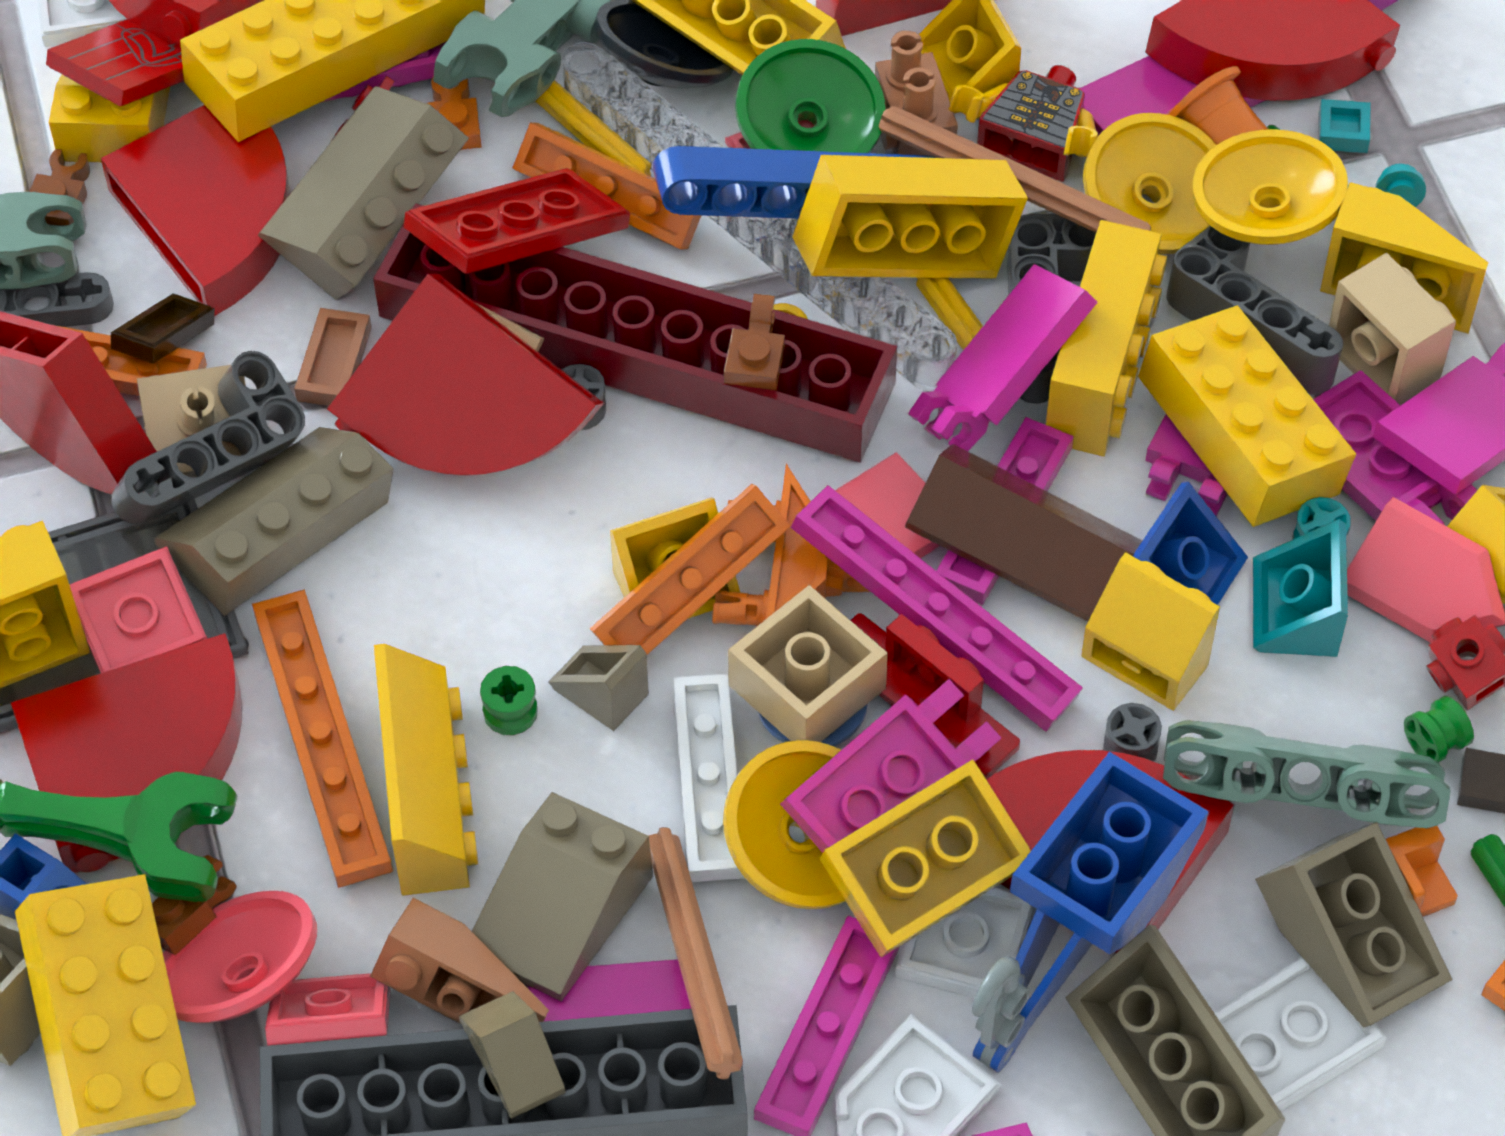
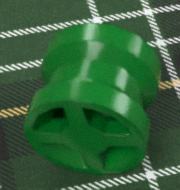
M502 666L489 672L481 682L480 696L483 703V716L486 724L492 731L501 735L520 734L532 727L537 719L536 688L533 678L526 670L517 666Z
M1443 696L1432 702L1430 710L1426 713L1416 711L1407 716L1403 723L1407 740L1414 752L1418 755L1430 757L1438 763L1446 759L1450 749L1461 750L1472 744L1474 740V729L1468 715L1457 701L1448 696Z

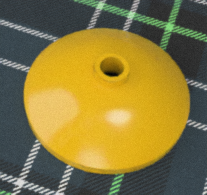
M1139 113L1124 117L1102 131L1090 148L1083 169L1085 194L1147 222L1151 226V231L1162 233L1159 254H1175L1181 247L1210 226L1201 217L1194 204L1192 182L1199 162L1216 144L1198 127L1178 117L1161 113ZM1142 194L1152 196L1156 203L1146 201Z
M1277 129L1257 130L1224 140L1213 147L1201 159L1193 176V199L1201 217L1220 233L1247 243L1278 245L1306 238L1329 225L1338 216L1348 189V177L1346 168L1339 156L1323 142L1294 131Z
M796 740L780 743L765 749L752 758L738 773L725 801L723 815L724 834L735 865L747 881L762 894L776 902L795 908L822 909L846 902L820 861V857L823 854L804 831V842H796L791 838L789 827L796 826L800 828V826L780 805L790 794L841 751V749L829 744L809 740Z

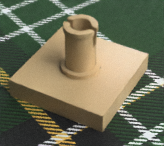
M230 365L137 378L145 433L157 452L230 417L218 395V384ZM239 376L240 381L246 386L244 376ZM222 441L223 447L227 452L232 455L241 456L239 449L234 444ZM177 463L178 469L184 475L192 478L197 477L195 471L190 466L184 463Z

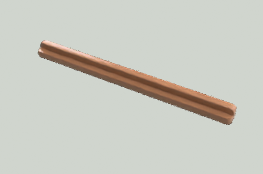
M897 106L885 109L881 116L879 130L883 134L935 158L1006 160L1027 195V201L1097 233L1100 220L1151 231V226L1145 221Z
M661 827L657 834L649 835L653 872L707 1068L710 1071L716 1072V1076L719 1079H727L731 1072L740 1071L743 1065V1058L679 836L673 835L670 828Z

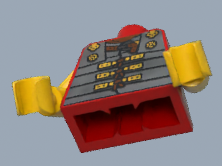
M1062 65L1052 66L1046 77L1027 70L1019 71L1009 83H1003L985 93L970 86L957 85L948 107V111L951 113H963L966 116V120L974 123L976 119L979 120L977 144L1061 182H1064L1067 176L1072 155L1087 157L1090 148L1098 137L1093 115L1084 109L1085 93L1081 89L1074 87L1076 83L1074 72Z

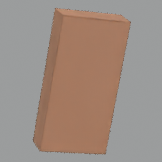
M320 308L294 388L297 401L326 406L332 403L361 364L372 329L370 315Z

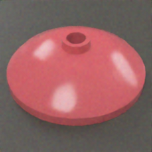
M261 891L239 896L212 908L217 917L179 953L173 955L164 950L163 957L177 1019L194 1023H216L231 1020L258 1009L283 992L304 969L316 942L317 922L308 904L297 895L284 891Z

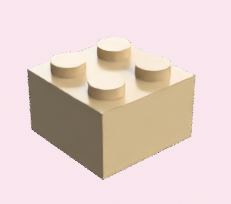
M1385 253L1338 281L1329 326L1335 329L1343 339L1340 361L1353 374L1362 370L1398 404L1402 405L1441 378L1456 320L1442 302L1436 301L1417 283L1411 271L1401 267L1388 253Z
M808 585L728 649L729 686L790 741L809 740L822 742L886 689L888 653Z

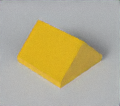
M952 0L919 33L922 38L921 42H923L921 54L933 52L950 102L957 85L970 86L985 93L1003 83H1009L1020 71L1022 47L994 0Z
M711 497L610 530L613 574L623 597L628 595L718 514L714 498ZM736 576L722 587L721 590L741 593ZM715 595L689 618L713 611Z

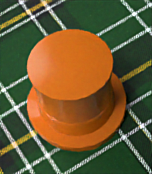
M1237 66L1223 69L1211 75L1192 89L1166 113L1198 127L1216 145L1242 133L1269 129L1249 107L1233 81L1241 74Z

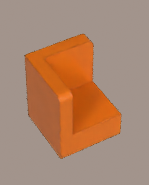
M1438 826L1430 828L1415 827L1386 838L1387 844L1423 917L1453 906L1456 903L1458 895L1438 863V858L1445 841Z

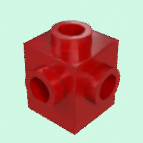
M1473 615L1464 622L1457 617L1442 625L1432 634V638L1435 641L1428 645L1429 658L1432 662L1426 665V668L1440 690L1446 693L1452 689L1466 710L1471 709L1505 686V639L1492 623L1484 628L1476 615ZM1466 656H1470V657H1473L1474 659H1472V660H1463V659H1461V658L1466 657Z

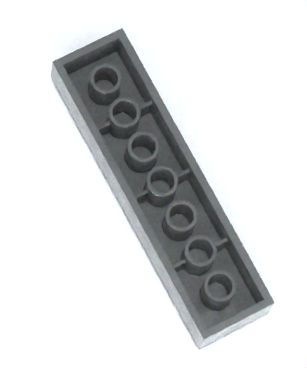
M729 1005L728 1010L741 1051L737 1005ZM691 1009L539 1022L566 1093L512 1119L464 1029L259 1046L261 1136H748V1114L743 1065L740 1071L731 1072L727 1079H719L716 1076V1072L708 1070Z

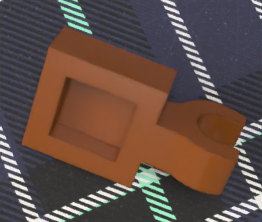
M754 294L749 329H732L724 368V384L777 390L785 349V335L772 333L775 320V312H773L775 296Z
M210 855L203 856L213 865L215 872L223 867L220 860ZM220 876L214 896L203 902L158 897L152 903L161 948L173 955L179 953L217 917L212 908L219 902L227 900L237 888L235 882Z

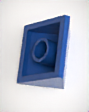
M1182 482L1133 555V557L1140 561L1153 563L1166 576L1185 587L1200 590L1217 605L1248 559L1246 553L1190 482Z

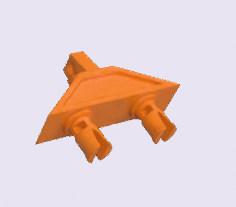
M787 463L781 501L777 500L776 505L773 506L790 524V527L774 541L776 544L770 589L765 590L764 595L729 592L720 589L715 594V603H713V624L725 623L758 626L808 585L825 599L830 596H841L842 592H870L791 529L796 515L811 501Z

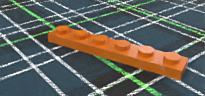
M305 589L253 603L254 616L338 888L393 872L390 856Z

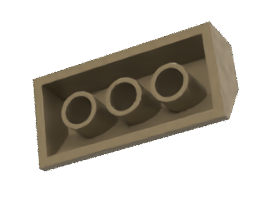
M375 86L266 223L258 236L337 301L357 286L403 226L405 212L411 210L415 203L419 204L468 141L469 137L431 105Z
M319 427L155 537V544L160 549L168 547L175 565L225 616L387 504L394 468L359 433Z
M1148 925L1065 997L1155 1136L1279 1135L1285 1122V1117L1155 925Z

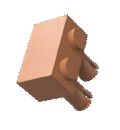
M901 31L896 33L891 39V59L875 62V76L883 91L885 108L889 109L891 106H897L957 134L958 124L954 113L948 111L950 101L933 52L921 54L923 42H921V36L916 32ZM881 132L884 149H892L893 154L928 155Z

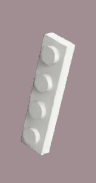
M728 673L673 677L687 866L691 881L744 879L745 877L741 874L730 855L723 826L726 797L737 776Z

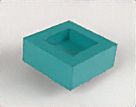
M1321 99L1318 112V140L1326 144L1333 151L1368 153L1371 103Z

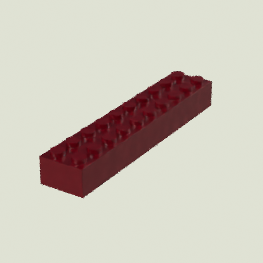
M415 203L412 209L422 207L423 205ZM403 224L373 278L379 317L393 321L426 275L439 274L475 303L544 338L538 352L560 369L575 364L589 365L601 373L606 386L859 463L863 459L896 384V345L773 309L775 320L772 333L785 335V349L777 390L724 384V368L732 329H749L751 302L565 247L465 274L407 231Z

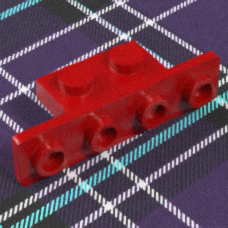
M862 613L856 614L850 620L888 653L886 689L878 696L889 705L893 706L906 694L919 706L950 679L964 696L933 723L948 741L956 748L986 721L998 733L1001 739L975 761L985 779L994 774L1019 750L1020 739L981 708L984 679L981 677L978 669L969 660L955 657L940 645L939 640L931 630L923 625L916 626L902 614L886 627V632Z

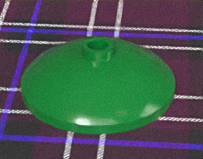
M797 39L782 42L758 55L746 68L741 77L735 102L739 129L751 149L870 153L880 138L879 123L886 109L880 83L864 61L839 45L815 39ZM801 120H808L814 125V127L805 128L802 127L798 122Z

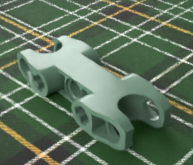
M510 0L513 3L495 20L479 11H472L455 26L452 35L439 52L435 60L433 82L445 88H453L459 82L468 78L477 77L491 80L495 85L491 90L492 103L489 111L500 117H508L519 109L534 103L551 86L561 65V55L556 51L574 34L591 43H596L600 40L594 26L595 18L599 8L613 0Z
M39 192L0 194V289H25L60 283L76 274L78 263L72 241L85 234L86 220L81 201L67 195ZM61 210L72 216L74 222L65 226L48 225L45 216L51 211ZM37 253H56L64 259L65 264L55 268L45 266L38 260Z
M1184 720L1168 727L1164 752L1163 779L1177 790L1243 803H1254L1262 799L1339 810L1344 811L1351 818L1360 821L1377 822L1386 825L1430 828L1446 821L1451 790L1444 782L1445 769L1430 757L1369 745H1352L1342 748L1269 737L1251 727L1224 723ZM1187 733H1196L1201 735L1204 739L1180 737ZM1186 751L1202 752L1206 757L1202 761L1192 762L1182 759L1179 755ZM1252 761L1251 768H1244L1243 762ZM1301 762H1309L1316 765L1321 772L1314 782L1299 784L1290 778V770ZM1421 767L1431 774L1413 771L1410 768ZM1177 771L1200 776V778L1188 780L1180 776ZM1359 779H1364L1362 785H1358ZM1413 785L1430 788L1422 795L1405 794ZM1436 805L1431 812L1425 815H1417L1407 809H1426Z

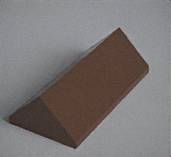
M955 444L950 445L939 455L905 525V528L1087 622L1120 558L1125 552L1133 556L1143 541Z

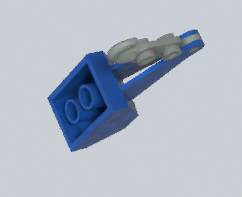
M1109 751L1012 875L1010 892L1037 910L1016 959L1011 956L1000 958L989 970L973 1001L972 1013L974 1016L979 1017L975 1028L981 1031V1037L974 1048V1058L999 1073L1010 1061L1030 1027L1093 944L1106 953L1112 954L1123 948L1145 929L1174 887L1205 829L1209 811ZM1059 924H1062L1073 931L1074 934L1025 1004L1030 993L1027 987Z

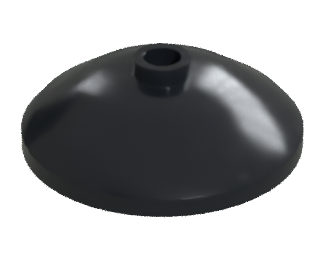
M613 0L605 3L598 10L594 26L601 43L624 68L647 84L670 88L705 87L727 79L734 70L632 0Z

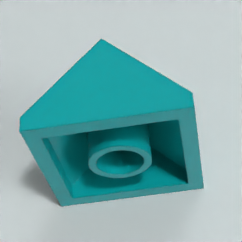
M1340 519L1253 557V648L1262 653L1338 657L1348 618L1346 524Z

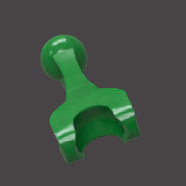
M173 772L156 779L139 795L107 798L74 797L37 791L7 781L3 782L0 779V833L4 837H12L16 833L21 837L71 842L105 851L132 862L137 875L145 874L148 889L154 896L203 902L211 899L215 894L218 882L215 869L206 858L180 850L175 843L182 832L194 825H222L228 821L234 812L238 796L234 789L225 781L185 772Z

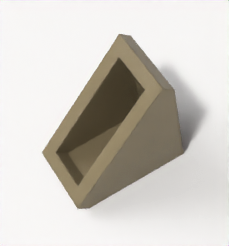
M641 645L582 646L548 683L556 692L612 731H615L649 695L647 654Z
M514 991L459 1016L470 1042L511 1119L566 1093L536 1013Z

